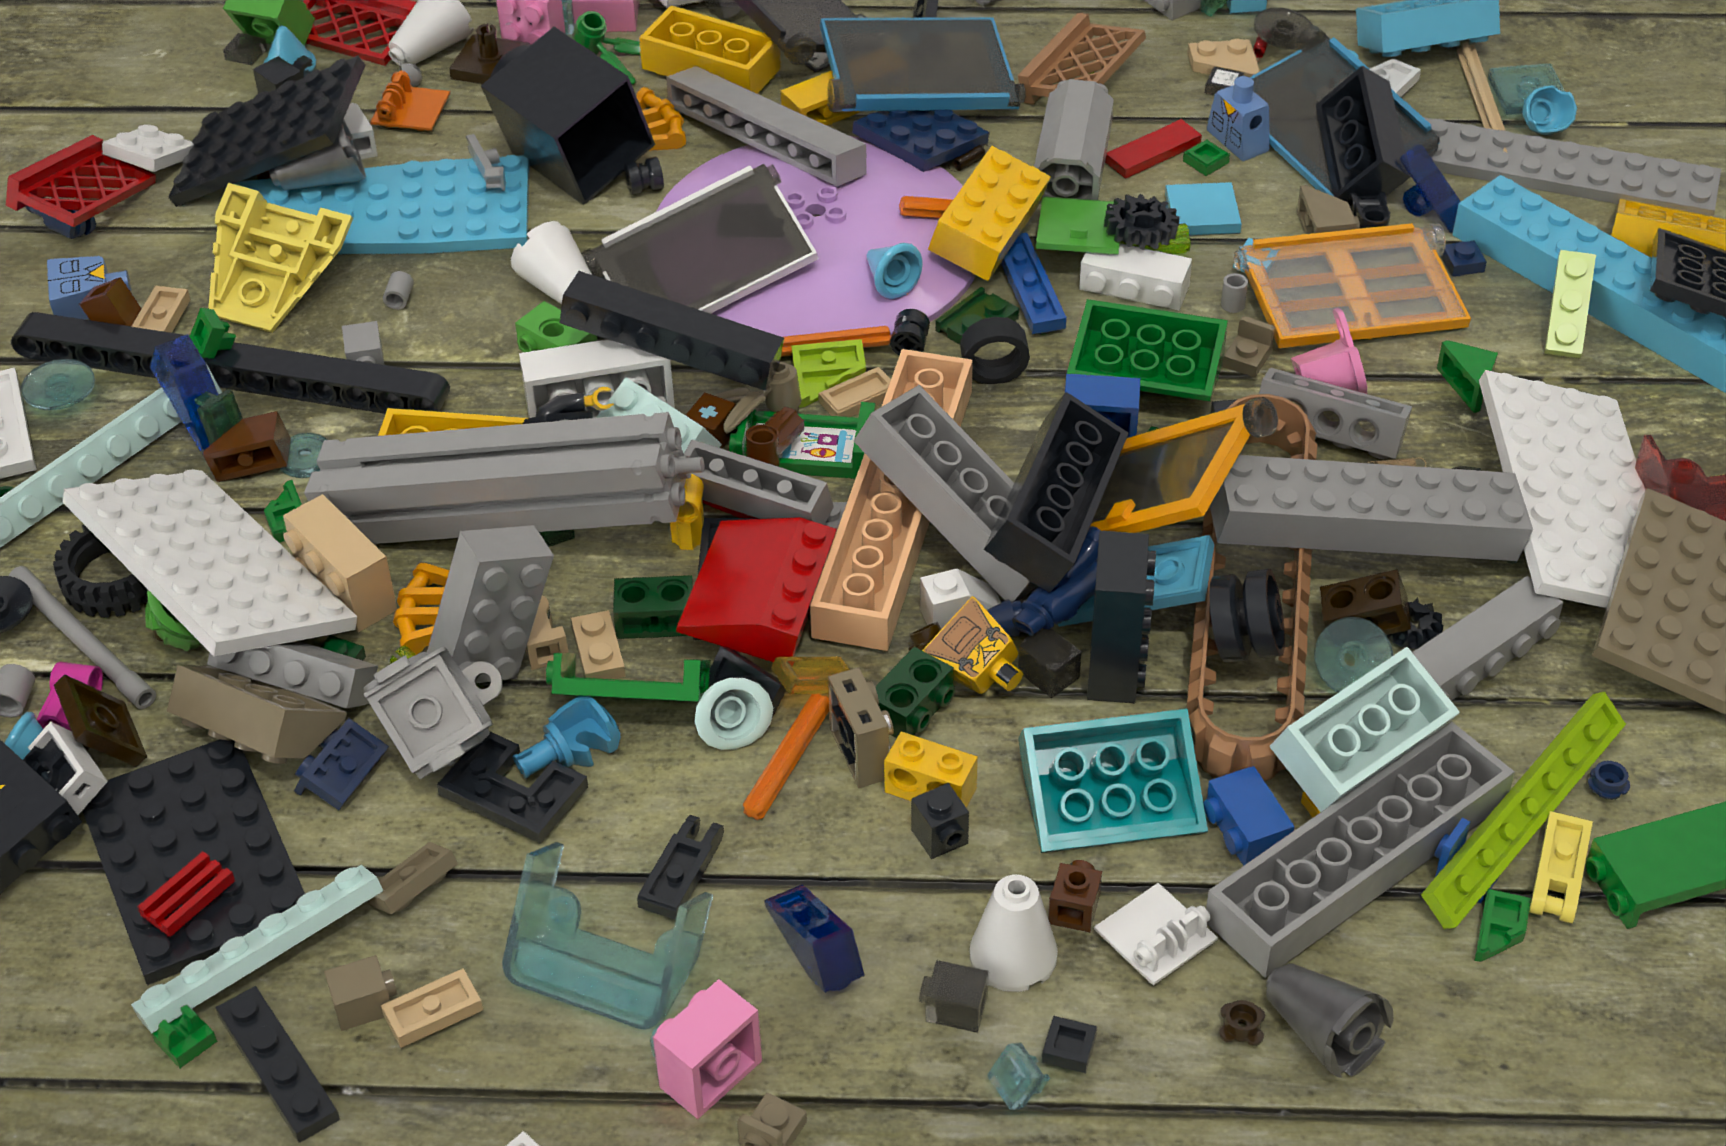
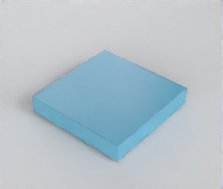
M1232 182L1166 185L1165 197L1168 202V208H1175L1177 210L1176 216H1180L1176 236L1241 233L1242 223Z

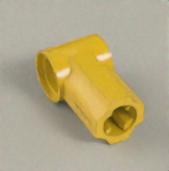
M691 474V477L686 479L684 485L685 503L679 508L677 521L670 522L672 543L677 544L680 550H694L695 547L701 544V533L704 524L702 503L704 484L698 476Z

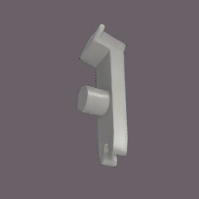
M474 134L467 135L468 151L486 182V188H502V191H505L504 167L492 166V164L500 162L497 149L493 148L484 151Z

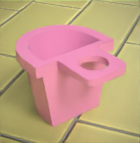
M1339 308L1333 309L1340 339L1331 344L1292 357L1291 360L1295 374L1367 394V382L1358 349L1353 344L1345 314Z

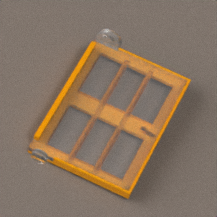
M1413 223L1254 239L1252 245L1239 246V250H1236L1234 253L1236 270L1245 271L1267 323L1275 327L1274 339L1278 348L1332 343L1339 340L1340 335L1333 315V309L1336 308L1344 312L1352 340H1370L1377 337L1469 328L1471 317L1440 259L1445 250V234L1439 223L1426 224L1421 228H1415Z

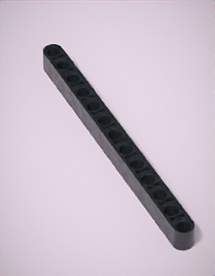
M39 312L29 313L10 340L13 349L21 356L29 359L164 380H173L196 363L205 362L219 388L383 414H386L388 408L439 412L450 392L448 381L443 376L433 372L234 342L232 349L217 350L214 359L204 358L199 355L189 337L190 335Z

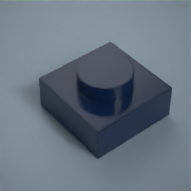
M1474 240L1442 245L1440 256L1452 277L1485 272L1487 261Z

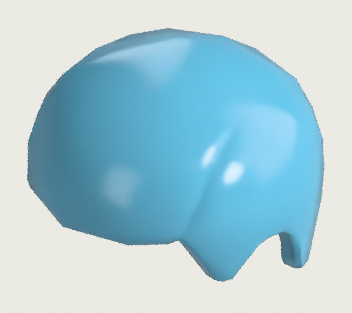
M1554 85L1543 86L1534 89L1524 100L1522 116L1532 131L1547 136L1566 130L1574 122L1577 105L1570 92L1561 91Z

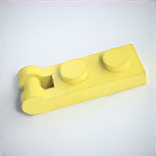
M1550 811L1529 913L1542 916L1543 912L1560 916V921L1573 924L1593 821ZM1548 890L1564 893V899L1547 895Z

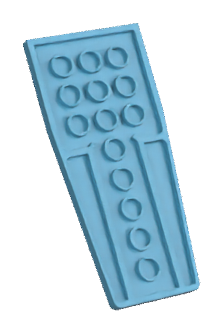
M507 155L499 157V163L492 164L493 167H504L505 191H502V188H486V182L473 158L441 159L425 162L408 161L405 164L364 168L366 177L358 182L283 190L281 185L275 186L271 178L241 181L234 184L259 191L268 203L317 216L320 207L351 215L353 221L343 246L337 254H420L515 248L518 243L523 247L528 241L526 234L528 233L529 161L525 156Z

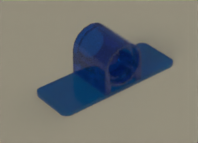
M1417 144L1400 157V161L1416 183L1403 194V204L1414 216H1423L1434 209L1448 231L1453 233L1458 204L1461 201L1421 144Z

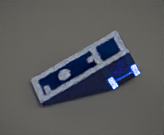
M187 334L156 346L150 369L203 455L204 450L231 429L232 426L208 367Z
M803 884L764 900L766 909L805 972L825 993L844 989L851 984V981L865 976L853 929Z

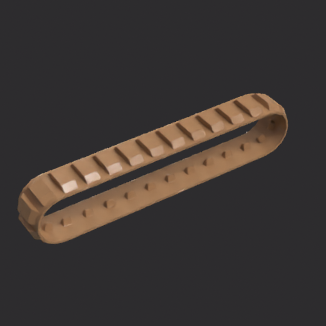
M1270 394L1249 395L1236 400L1227 408L1259 400L1261 403L1256 404L1253 409L1258 417L1256 422L1245 425L1250 433L1246 443L1262 442L1275 445L1288 452L1291 458L1317 459L1316 432L1304 411L1290 400ZM1229 430L1212 435L1209 464ZM1209 506L1203 518L1202 536L1210 535L1215 545L1206 600L1196 602L1186 705L1196 761L1206 773L1214 778L1255 766L1263 780L1268 781L1280 770L1287 769L1269 746L1289 725L1304 716L1305 696L1303 695L1306 679L1305 662L1307 656L1312 550L1290 548L1295 551L1294 561L1284 563V574L1293 578L1292 589L1284 590L1282 593V602L1291 606V617L1284 619L1285 633L1290 635L1289 647H1285L1283 656L1278 658L1279 661L1288 664V676L1277 679V691L1286 694V707L1275 710V721L1282 724V726L1277 731L1262 737H1241L1229 734L1214 725L1207 715L1213 714L1214 702L1203 697L1204 686L1212 685L1216 682V672L1205 667L1206 656L1218 654L1215 640L1208 637L1209 627H1212L1209 601L1210 581L1214 570L1225 568L1226 561L1225 556L1215 552L1216 543L1218 542Z

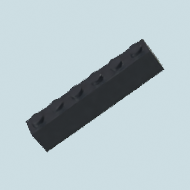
M582 271L577 272L562 298L560 324L766 391L779 367L784 337Z

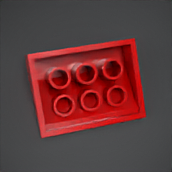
M801 517L720 521L677 625L676 632L790 668L837 529Z

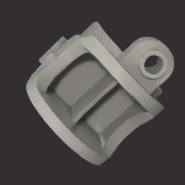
M442 646L433 652L424 651L409 659L406 655L375 673V679L363 689L365 691V698L378 716L411 772L415 773L421 780L447 765L455 764V760L482 743L489 735L490 731L488 728L493 725V722L484 705L499 696L502 691L503 680L498 669L484 661L475 662L461 670L449 651ZM482 674H487L491 678V684L486 689H479L476 684L477 678Z

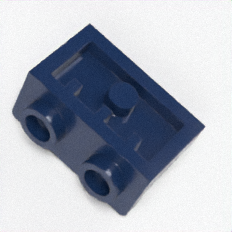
M348 718L339 730L336 728L319 745L323 750L316 758L309 754L299 766L295 775L300 779L294 792L301 796L306 789H309L339 811L382 758L389 746Z

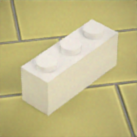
M1119 244V254L1086 252L1081 262L1079 290L1180 310L1190 285L1192 258L1149 249L1143 250L1134 246L1127 247L1124 244Z

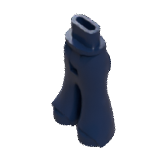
M1094 526L1089 528L1075 564L1050 593L1039 586L1021 604L1022 611L1012 619L1014 626L1018 630L1034 636L1042 628L1051 629L1054 627V624L1071 619L1077 614L1079 608L1095 595L1100 529Z

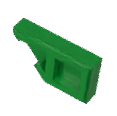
M293 480L287 481L283 485L284 491L276 500H271L264 509L265 518L272 537L279 543L285 541L283 534L287 532L283 515L302 505Z
M1493 889L1487 890L1474 961L1482 962L1523 942L1526 934L1531 898Z

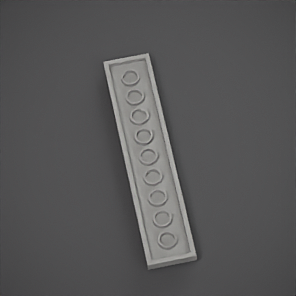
M1430 118L1424 119L1432 125L1431 135L1440 143L1408 162L1411 168L1485 181H1492L1502 175L1524 188L1615 204L1619 203V199H1625L1713 216L1715 212L1721 174L1720 168L1708 165L1679 162L1674 159L1644 156L1639 153L1615 151L1605 147L1598 148L1570 141L1563 142L1540 136H1528L1511 133L1506 130H1494L1471 124L1465 125ZM1400 128L1404 146L1412 143L1414 140Z

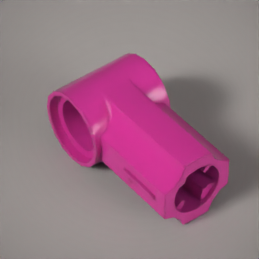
M60 661L55 664L50 675V693L36 719L43 729L50 722H53L71 731L54 684L65 674L101 691L103 673L100 667Z

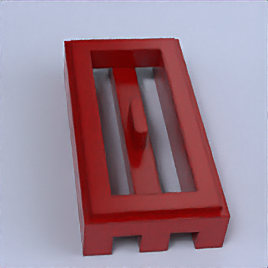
M202 851L137 906L140 915L171 937L235 881L233 872L228 868L223 870L221 863L215 859L211 861L209 855ZM212 877H215V878H214L213 880H211L206 886H204L199 892H197V893L195 894V892H196L201 886H203L208 880H210ZM180 904H182V906L178 910H176L171 916L164 920L166 916H168L173 910H175Z

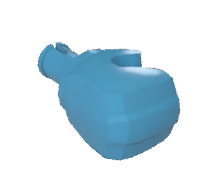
M581 695L563 705L548 719L549 723L543 726L544 740L519 754L513 755V760L525 779L548 766L552 761H557L568 768L572 765L591 767L594 763L589 748L599 749L607 753L614 752L618 749L621 739L619 726L610 713L597 703L595 699L590 696Z

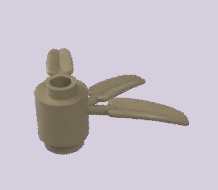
M785 362L779 363V367L766 391L755 392L745 387L714 395L734 403L738 402L725 420L724 431L726 434L734 430L764 400L766 407L771 412L781 411L784 406L795 409L798 412L799 405L801 404L797 370L794 366Z

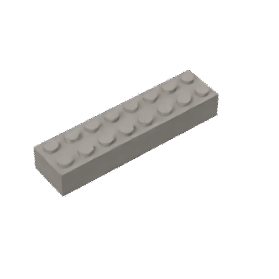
M1238 455L1210 504L1217 542L1222 544L1518 561L1533 531L1516 474L1508 472Z
M1450 722L1208 891L1206 909L1210 914V920L1207 922V925L1266 978L1273 970L1286 964L1434 857L1442 837L1445 834L1450 835L1462 818L1470 821L1469 830L1485 820L1510 791L1515 771L1456 724Z

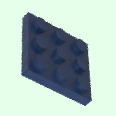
M952 110L877 111L853 121L852 129L853 134L902 159L922 172L961 156L978 145L984 146L982 144H988L990 133L977 126L975 122L954 114Z

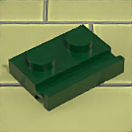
M980 287L939 317L935 322V331L947 333V338L960 345L962 335L970 325L990 317H1004L1016 321L1019 319V308L993 293L991 295L986 294L985 288Z

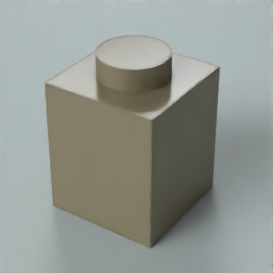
M377 955L324 971L341 1031L385 1018L381 1005L389 1002V997L397 995L391 970L381 971Z

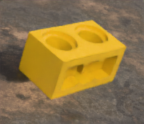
M901 731L884 760L885 793L911 801V798L949 783L967 808L977 789L978 756Z

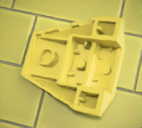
M228 183L215 213L217 235L216 243H213L215 262L214 273H211L208 309H214L220 319L273 333L341 250L353 217L321 207L317 216L268 203L257 190Z

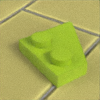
M862 339L791 346L793 366L797 370L801 393L799 408L818 401V393L866 372Z

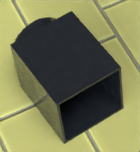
M556 27L551 28L532 45L518 46L506 53L496 64L490 79L481 85L512 154L528 158L530 167L583 205L624 172V163L636 162L655 146L629 77Z

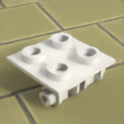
M1159 883L1094 926V930L1153 986L1218 940V937L1207 928L1210 914L1203 906H1198L1197 908L1190 906L1186 909Z

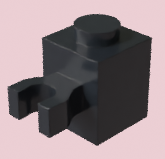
M303 55L291 65L277 56L254 68L253 73L258 93L262 91L270 92L278 89L286 81L293 80L295 82L304 78L310 72L309 70L305 71V69L313 65L312 60Z

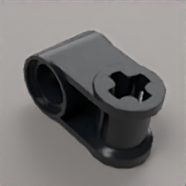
M1378 192L1376 196H1357L1356 193L1349 194L1348 204L1353 216H1357L1359 219L1360 229L1389 226L1390 211L1387 206L1385 192Z

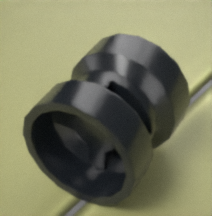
M657 156L647 158L644 165L635 161L624 163L625 179L631 195L642 193L644 189H647V186L653 191L664 188L662 168Z
M905 309L896 316L890 346L897 355L900 356L902 349L924 351L926 336L930 328V321L925 313L917 309Z

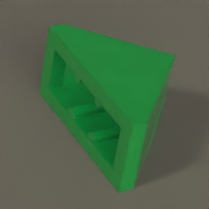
M1450 340L1443 341L1437 370L1473 413L1479 412L1484 403L1479 379L1485 370L1494 372L1498 353Z

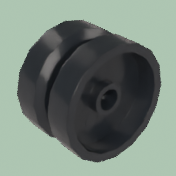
M1272 570L1248 571L1243 585L1235 574L1212 577L1209 590L1210 614L1216 646L1223 662L1246 661L1252 648L1259 658L1283 656L1285 650L1284 617L1279 589Z

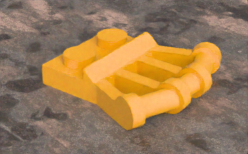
M647 87L641 88L637 92L636 97L655 142V146L649 151L682 148L686 144V134L682 130L684 119L681 114L675 111L674 105L668 99H661L655 96L654 92Z
M419 563L413 570L412 580L406 588L399 591L397 603L400 608L394 613L393 623L400 631V647L405 655H417L426 646H429L434 626L417 631L415 626L435 625L439 607L419 606L440 605L445 587L426 586H430L432 583L445 586L449 574L448 569L427 563Z

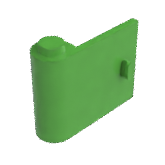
M1043 197L1036 249L1119 254L1120 242L1114 241L1115 235H1107V227H1104L1108 203L1114 204V201Z

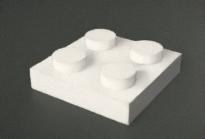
M141 125L137 130L119 133L116 137L103 141V154L155 172L182 162L194 145L191 141L185 140L180 134H168L159 131L156 126Z

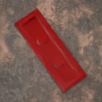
M1180 119L1107 152L1105 163L1126 179L1201 143L1202 134Z

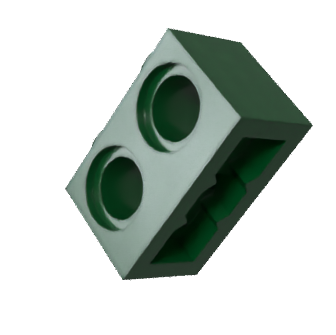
M692 575L614 578L613 616L617 639L688 636L676 632V628L693 589Z
M915 646L875 686L879 699L878 706L881 711L886 710L889 713L894 730L892 736L895 738L898 737L901 731L911 735L924 731L930 723L931 717L940 707H946L955 694V686H953L954 667Z

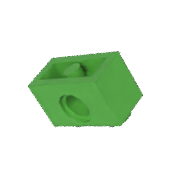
M545 301L515 322L517 344L519 350L523 353L597 341V335L560 324L561 310Z

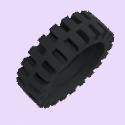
M82 525V533L74 530L69 534L71 541H62L60 544L61 550H56L53 567L66 602L70 606L72 605L74 610L78 612L84 610L86 615L92 617L98 611L101 618H109L111 611H114L118 617L125 615L126 608H131L134 613L141 610L139 603L144 602L147 604V591L149 590L133 574L112 582L93 583L79 579L80 573L91 561L111 552L85 525Z

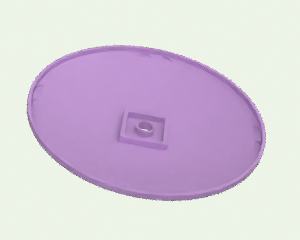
M850 136L866 143V175L842 185H832L751 145H745L721 154L687 174L665 196L656 212L749 165L754 173L766 168L816 250L819 259L711 314L781 337L877 326H888L891 336L894 331L896 316L899 312L905 309H917L925 313L929 321L932 322L950 309L965 294L976 276L927 250L939 219L902 216L899 210L901 197L916 196L954 199L963 186L939 165L922 172L857 136ZM756 189L724 206L768 205L760 191ZM723 206L649 243V258L652 272L659 287L669 300L689 307L712 296L711 289L729 280L734 285L795 254V251L787 237L785 239H719L717 228ZM900 243H910L917 247L922 256L923 267L920 278L914 288L906 295L896 299L885 298L880 295L875 287L874 277L866 257L867 252L871 249L895 246Z

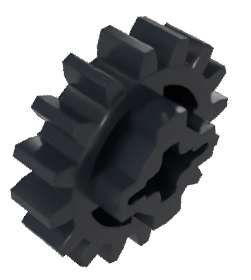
M1127 194L1125 195V200L1115 198L1114 204L1108 203L1104 227H1107V235H1115L1114 241L1120 242L1123 240L1127 247L1138 244L1139 248L1143 250L1146 245L1158 249L1159 243L1167 246L1170 243V239H1176L1180 216H1176L1177 210L1175 208H1168L1167 201L1159 202L1155 196L1145 199L1143 194H1139L1138 198Z

